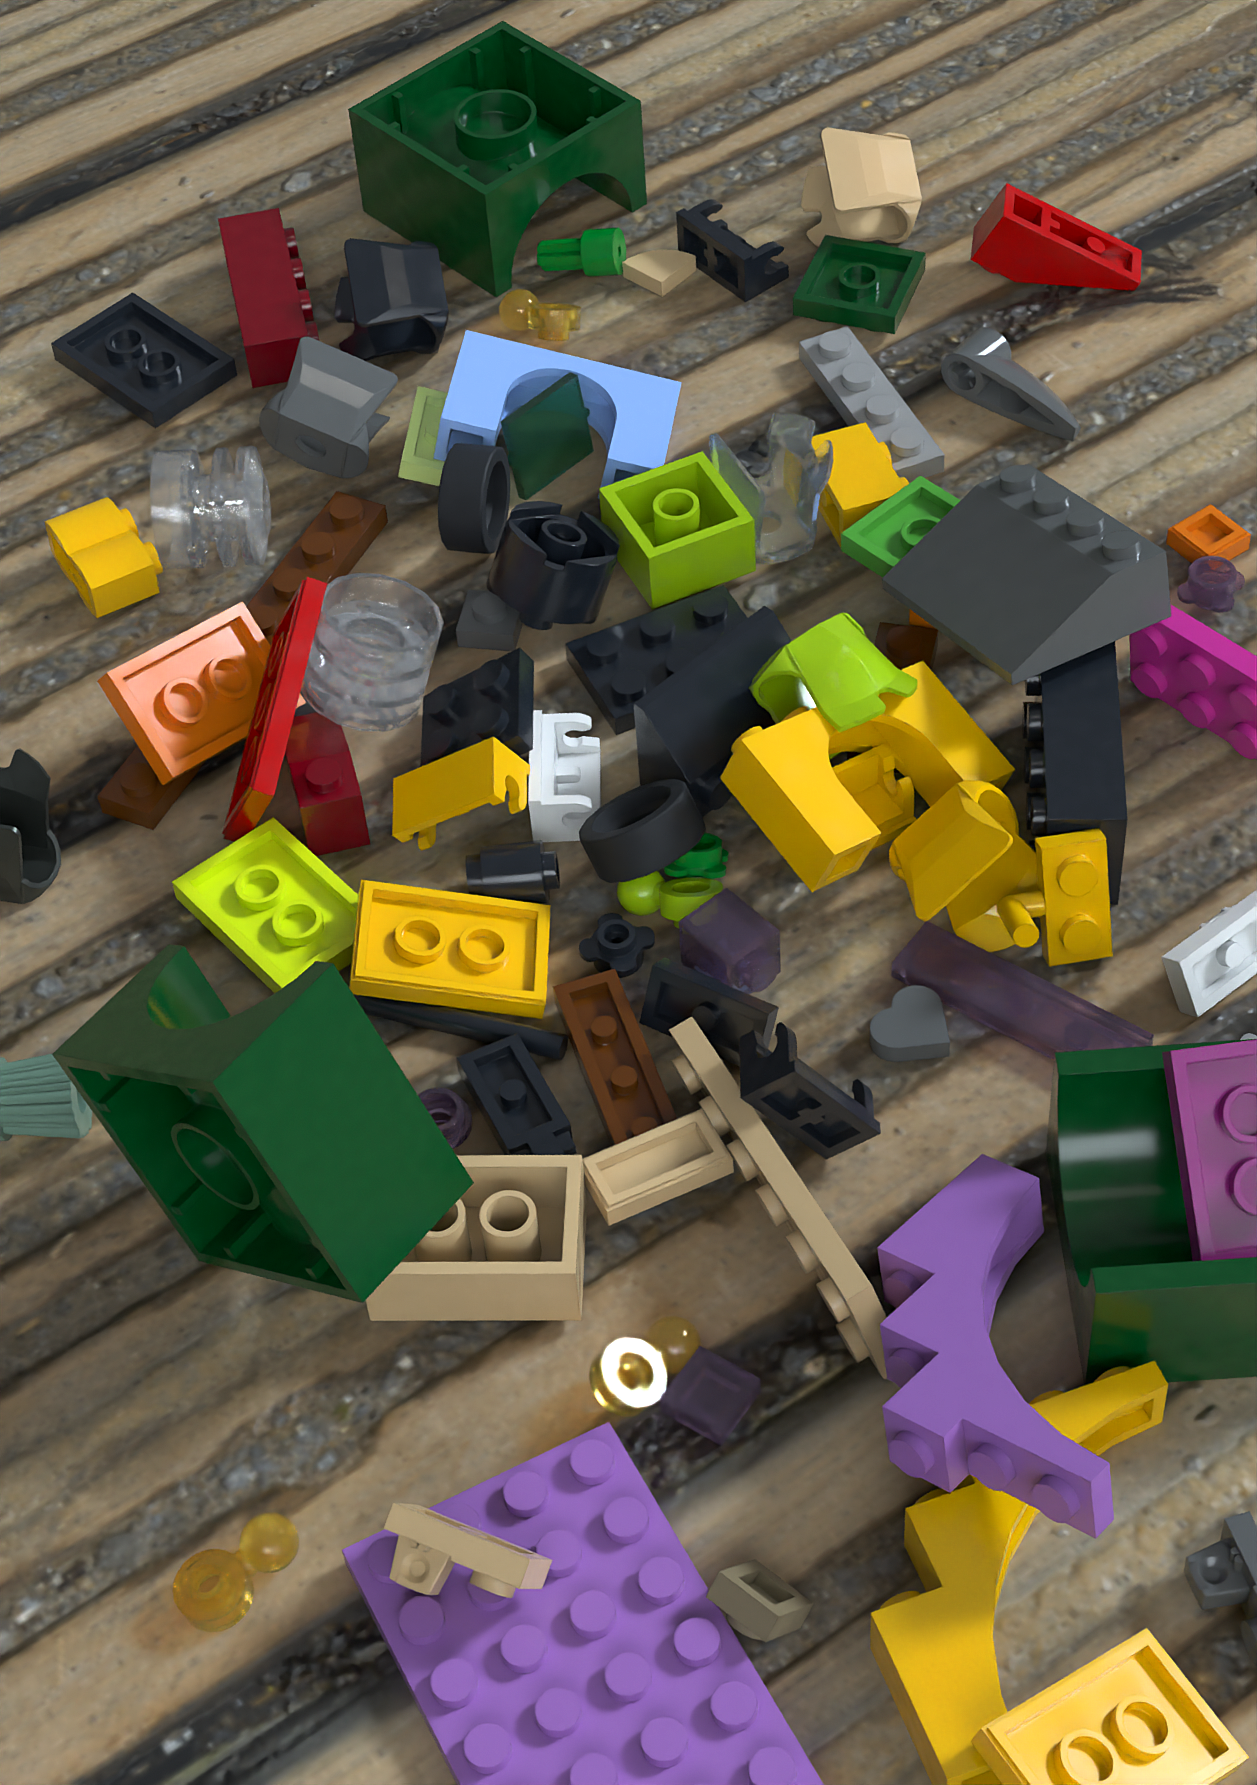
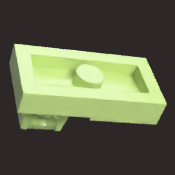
M417 387L399 468V478L436 486L440 485L445 461L433 458L447 392Z

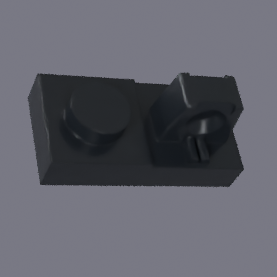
M664 957L652 965L639 1023L672 1037L669 1029L693 1017L718 1056L740 1066L739 1037L755 1030L763 1037L765 1047L769 1048L779 1007Z

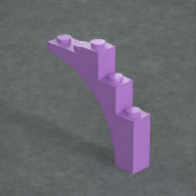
M981 1154L877 1247L884 1300L896 1308L880 1324L886 1374L888 1380L901 1388L882 1406L890 1462L896 1464L909 1476L921 1477L950 1493L970 1474L986 1487L996 1491H1003L1040 1510L1049 1519L1057 1523H1066L1096 1539L1114 1520L1109 1462L1062 1435L1022 1398L999 1365L989 1338L997 1299L1015 1265L1044 1233L1039 1178Z

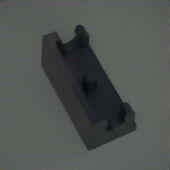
M709 199L689 210L683 208L676 212L678 251L696 256V268L744 302L751 300L789 278V266L782 261L776 263L770 259L784 251V247L774 241L768 242L756 249L747 243L745 239L730 231L728 224L722 219L713 222L708 219L711 214H716L723 208V205L718 201Z
M779 1022L776 1026L777 1045L773 1052L765 1047L763 1037L755 1030L739 1037L740 1098L827 1160L881 1134L880 1122L874 1118L873 1094L870 1088L860 1080L855 1079L851 1090L854 1094L853 1099L797 1058L796 1035L785 1024Z

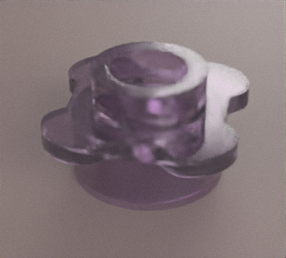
M1204 556L1196 559L1188 567V580L1185 584H1181L1178 587L1177 596L1180 601L1186 604L1195 603L1200 608L1213 610L1218 613L1228 612L1233 609L1235 602L1233 596L1237 590L1244 587L1245 578L1229 560L1219 556Z

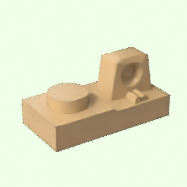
M393 1503L384 1529L399 1535L389 1578L402 1586L426 1595H438L455 1563H458L473 1570L469 1581L471 1584L491 1593L513 1598L516 1588L542 1589L552 1563V1559L420 1505Z

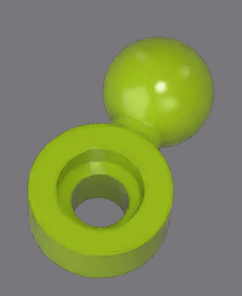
M655 871L647 876L631 881L618 882L617 885L618 900L626 911L633 915L646 916L660 909L661 916L673 920L674 926L679 929L695 930L706 928L712 924V918L724 912L723 884L715 879L688 877L665 882L663 876L658 871Z

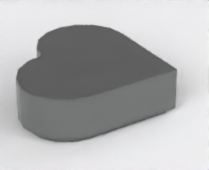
M918 985L904 987L899 990L892 999L891 1008L880 1011L874 1015L870 1022V1047L873 1053L879 1058L890 1062L949 1057L950 1040L943 1005L939 995L930 988Z

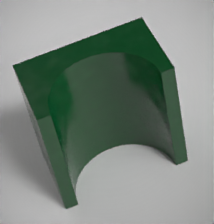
M504 21L497 23L348 109L363 211L411 243L415 241L434 243L438 248L439 259L442 263L496 298L512 288L511 278L514 257L520 239L531 218L543 202L568 181L576 178L632 213L647 204L641 101Z
M168 944L52 1054L195 1257L201 1262L363 1303L474 1184L333 963L315 961L284 988L255 1006L231 1017L185 946Z
M1256 1039L1055 1052L1046 1156L1084 1385L1093 1383L1100 1375L1110 1369L1120 1366H1127L1132 1369L1154 1360L1167 1383L1257 1377V1257L1204 1261L1192 1260L1162 1052Z

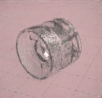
M225 447L216 448L212 458L210 474H205L203 463L198 451L195 449L156 451L152 461L150 497L155 545L163 569L205 568L209 556L210 542H215L218 555L224 567H236L239 547L241 548L242 557L246 565H264L267 555L268 535L271 530V499L268 481L263 473L257 447H239L236 453L235 469L229 449Z
M354 573L337 577L327 584L301 687L303 697L319 714L336 724L356 730L385 732L406 726L418 716L430 674L429 669L432 666L444 621L439 607L425 592L400 579L371 573Z

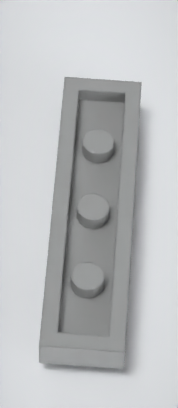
M848 326L799 341V359L848 426L867 423L877 442H884L887 445L893 469L899 478L905 477L911 483L919 476L926 478L944 472L945 454Z

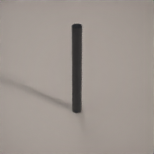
M353 994L367 1015L489 1044L517 1033L529 1053L562 1060L567 1051L568 1035L446 1006Z

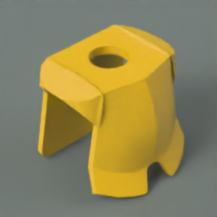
M965 780L956 783L892 842L889 849L891 869L895 875L906 882L915 914L920 920H930L946 906L953 930L966 954L992 953L1015 945L997 912V904L1004 896L1038 890L1036 851L1019 836V823L1015 809L1009 798L999 788L979 780Z

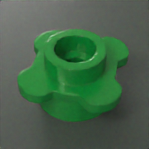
M705 832L700 841L690 851L664 867V872L678 879L688 877L721 878L726 875L727 867L722 863L728 861L729 853L727 850L722 849V840L718 836Z

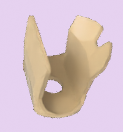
M829 127L823 129L820 138L826 166L809 167L801 200V207L804 212H820L822 214L821 222L807 231L810 241L817 248H819L825 235L863 242L881 240L887 243L906 242L911 234L922 203L910 139L904 134L893 132L875 135Z

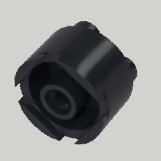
M546 501L524 502L516 505L511 510L510 517L505 523L486 587L506 604L519 611L520 621L533 629L549 630L552 628L553 623H595L617 562V552L620 547L619 539L606 524L594 516L581 511L578 520L560 514L563 505Z

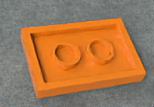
M242 601L114 668L97 681L162 785L167 784L247 738L270 644ZM301 693L296 710L306 703Z

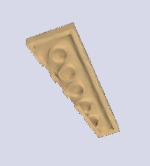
M693 1017L669 1029L681 1054L671 1060L680 1080L690 1095L699 1090L703 1092L706 1098L699 1101L698 1104L705 1112L719 1137L728 1132L733 1142L727 1144L726 1147L740 1173L746 1181L754 1177L757 1178L761 1187L756 1189L755 1192L771 1221L776 1227L785 1222L791 1232L785 1238L806 1274L815 1270L821 1282L817 1283L816 1286L830 1312L838 1322L836 1328L857 1363L870 1357L884 1380L887 1379L880 1324L887 1317L872 1284L754 1108L740 1098V1087Z

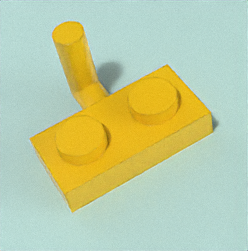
M1099 828L1035 838L1038 890L1004 896L997 904V912L1013 941L1022 948L1033 946L1039 939V930L1032 918L1040 917L1042 953L1049 967L1112 957L1106 837Z

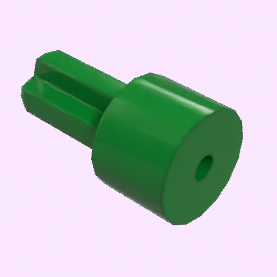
M618 227L586 229L583 231L581 238L542 240L537 245V263L544 271L583 269L588 277L618 276L623 274L622 262L626 260V243L624 234Z

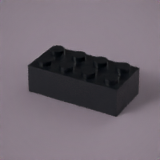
M1114 641L1026 679L1025 695L1035 696L1034 702H1023L1022 737L1027 739V741H1034V747H1025L1024 783L1029 784V788H1036V793L1026 794V830H1031V836H1038L1040 838L1099 828L1106 837L1110 905H1118L1128 820L1116 646ZM1029 840L1028 845L1036 851L1035 840Z

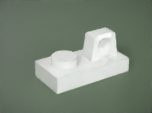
M1257 890L1236 905L1222 908L1220 913L1206 923L1199 925L1198 931L1161 957L1180 1012L1199 1017L1257 974Z

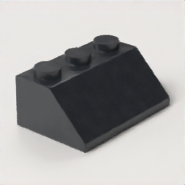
M763 606L634 703L640 786L666 779H676L685 782L702 818L710 811L718 810L727 803L732 793L720 777L733 755L731 751L733 743L739 736L753 727L761 726L764 730L776 724L769 711L758 704L749 689L753 678L769 658L782 646L792 641L774 611Z

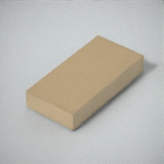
M703 1109L582 1159L585 1186L608 1226L734 1173L733 1158Z

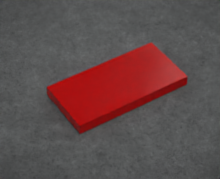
M310 577L302 580L274 631L222 834H224L223 839L235 842L252 831L274 797L327 587L325 582Z

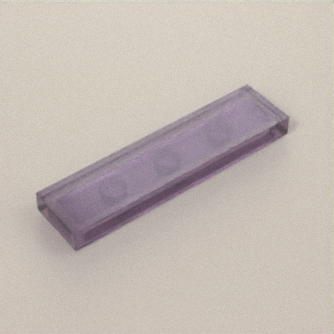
M929 921L924 923L892 961L891 977L908 986L918 985L932 989L939 995L943 1004L1054 1060L1055 1052L1153 1046L1154 1034Z

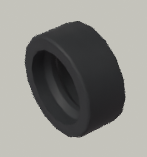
M455 443L447 454L439 485L438 527L441 541L446 549L450 551L481 554L495 553L509 512L510 469L507 455L502 447Z
M666 779L636 787L600 807L586 819L579 830V838L598 877L609 883H617L647 876L673 863L700 841L706 831V827L685 782L676 779Z

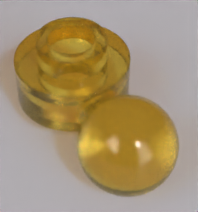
M516 289L510 291L503 297L499 306L500 318L506 327L517 331L527 329L538 330V339L566 341L569 340L570 332L578 331L581 328L580 306L564 303H540L537 297L528 290Z
M666 1316L655 1321L649 1327L644 1342L635 1338H621L611 1343L594 1358L589 1370L590 1386L599 1403L608 1411L624 1417L636 1416L654 1404L665 1391L667 1383L666 1373L683 1372L689 1369L698 1359L701 1350V1339L696 1327L685 1318ZM617 1375L625 1381L627 1388L621 1384Z
M273 1512L259 1514L250 1519L244 1526L239 1539L240 1548L232 1554L222 1549H208L196 1553L183 1563L173 1582V1598L178 1609L192 1626L206 1632L223 1631L234 1626L247 1614L254 1597L252 1577L258 1572H279L293 1562L299 1549V1535L295 1525L287 1517ZM219 1576V1581L212 1590L203 1593L199 1592L200 1586L207 1579Z

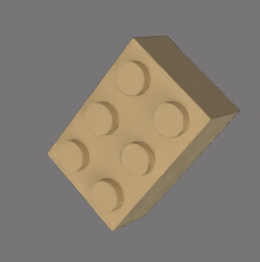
M457 1155L474 1184L366 1299L370 1321L581 1320L587 1219V1196L582 1155Z

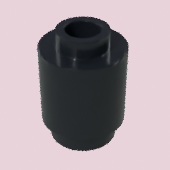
M542 840L481 847L479 854L466 855V878L469 894L541 904L549 903L551 889H560V871L556 851L545 852Z

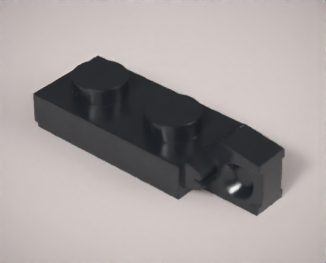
M517 1033L456 1058L458 1072L504 1155H574L577 1153L572 1137L571 1124Z

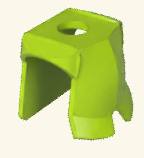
M839 613L817 624L776 651L755 675L749 689L758 704L769 711L776 724L780 723L789 713L799 707L807 706L809 710L817 707L821 715L840 733L883 714L886 705L878 697L879 694L891 692L906 698L912 696L917 690V679L896 668L866 638L863 628L848 613ZM842 752L830 754L829 760L833 759Z

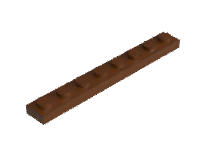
M339 491L335 492L246 606L270 645L278 623L300 583L306 577L327 583L321 609L325 606L388 523L386 505ZM137 745L98 795L102 813L154 830L204 763L162 785Z

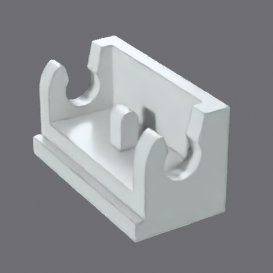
M533 710V750L529 751L530 775L528 786V803L533 841H580V828L586 819L601 807L600 738L587 736L570 738L565 735L566 732L571 730L586 731L591 729V717L585 714H542V710Z

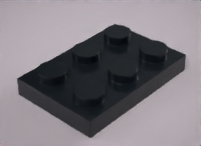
M135 293L129 294L51 343L56 361L155 429L237 376L233 357Z
M722 585L565 643L567 661L614 733L619 735L635 728V702L748 617L727 588Z

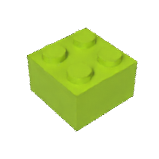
M703 451L599 488L601 522L606 524L619 539L620 547L617 552V560L652 610L756 571L754 519Z

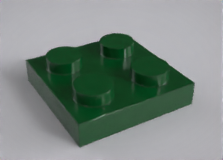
M825 235L793 296V315L815 319L820 322H832L863 328L873 332L895 334L925 272L926 253Z

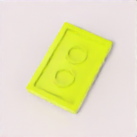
M274 817L172 881L176 898L274 993L296 979L315 961L333 963L338 971L351 964L358 894Z

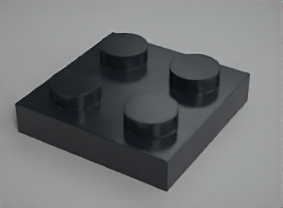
M520 647L498 659L484 663L480 668L448 684L438 686L431 693L423 696L420 767L493 736L518 756L533 750L534 661Z

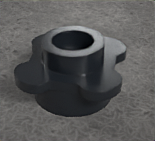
M608 913L598 919V928L594 934L580 942L579 954L584 961L593 962L595 968L600 973L615 969L619 978L628 977L637 972L644 961L643 951L654 946L655 934L647 926L636 927L623 920L620 914Z

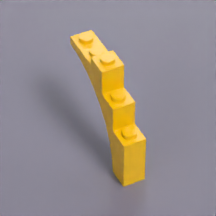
M1154 1360L1132 1369L1127 1366L1110 1369L1100 1375L1093 1383L1065 1393L1060 1390L1045 1392L1034 1398L1029 1405L1062 1435L1100 1456L1113 1445L1162 1423L1168 1383ZM970 1474L957 1486V1490L951 1493L942 1488L931 1491L918 1499L913 1506L905 1508L904 1546L926 1592L920 1594L917 1591H907L897 1594L888 1599L879 1610L871 1612L870 1649L932 1785H1003L971 1743V1740L983 1726L1008 1712L1001 1695L993 1641L994 1613L1009 1563L1034 1518L1040 1512V1510L1003 1491H996L986 1487Z

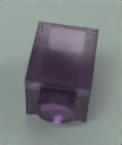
M728 888L722 890L679 921L681 963L684 966L720 980L723 984L749 995L766 989L774 981L777 974L781 972L780 930Z

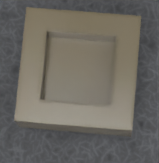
M756 1559L719 1571L706 1595V1598L727 1613L726 1619L734 1629L745 1636L763 1640L764 1642L801 1629L814 1604Z

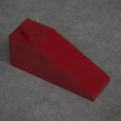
M333 708L294 717L285 750V757L308 849L315 856H321L370 845L362 795L351 753L336 709Z

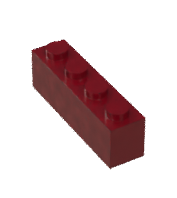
M279 208L218 218L252 388L288 382L300 339L311 337L320 341L316 322H311L314 321L309 291L306 288L301 258H299L294 228H283Z

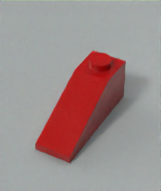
M1008 183L1004 185L974 226L970 260L978 263L986 271L1000 274L1014 282L1135 291L1141 283L1142 250Z

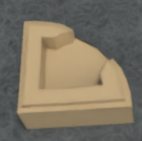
M678 250L643 252L622 262L623 277L663 297L696 272V256Z

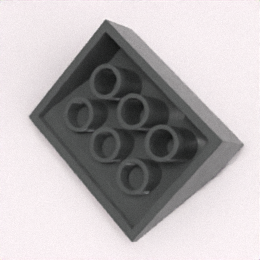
M1029 464L1007 467L998 476L977 484L882 578L883 589L1011 685L1171 617L1166 551Z

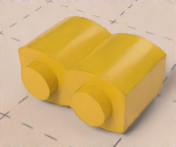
M105 497L44 521L50 548L58 565L66 577L75 585L83 602L96 618L160 593L156 576L163 573L160 557L150 541L141 542L135 521L127 508L119 510L111 499Z

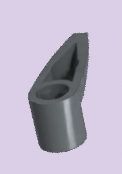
M988 327L976 329L947 355L941 364L943 379L952 391L992 412L1036 430L1070 441L1075 439L1081 429L1067 406L1047 385L1011 360L1009 343L1003 335Z

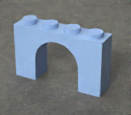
M466 330L442 411L433 459L445 461L448 452L455 443L495 446L502 426L506 421L519 413L536 409L557 410L569 413L587 422L603 439L607 450V459L601 488L664 465L682 382Z

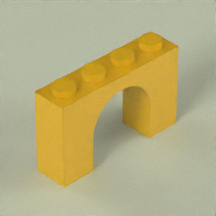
M924 661L902 669L903 672L917 679V690L915 693L907 698L891 692L879 694L878 697L886 705L885 712L861 725L839 733L822 716L817 707L809 710L807 706H802L789 713L778 724L764 730L761 726L747 730L736 739L731 747L733 755L720 779L811 892L857 871L881 835L880 830L836 777L830 764V754L847 751L864 753L884 743L893 753L895 768L905 777L910 776L913 787L930 807L956 783L965 780L983 781L1002 790L1015 771L1014 767Z

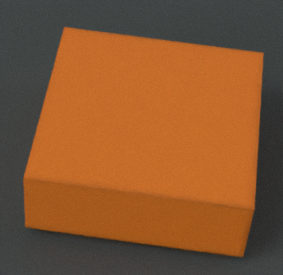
M1210 504L1170 527L1167 533L1166 544L1203 573L1208 574L1247 551L1251 534Z

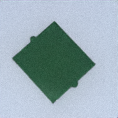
M569 372L500 421L508 451V463L512 468L518 497L523 500L531 498L594 452L587 421L590 410L584 407L579 379L576 374Z

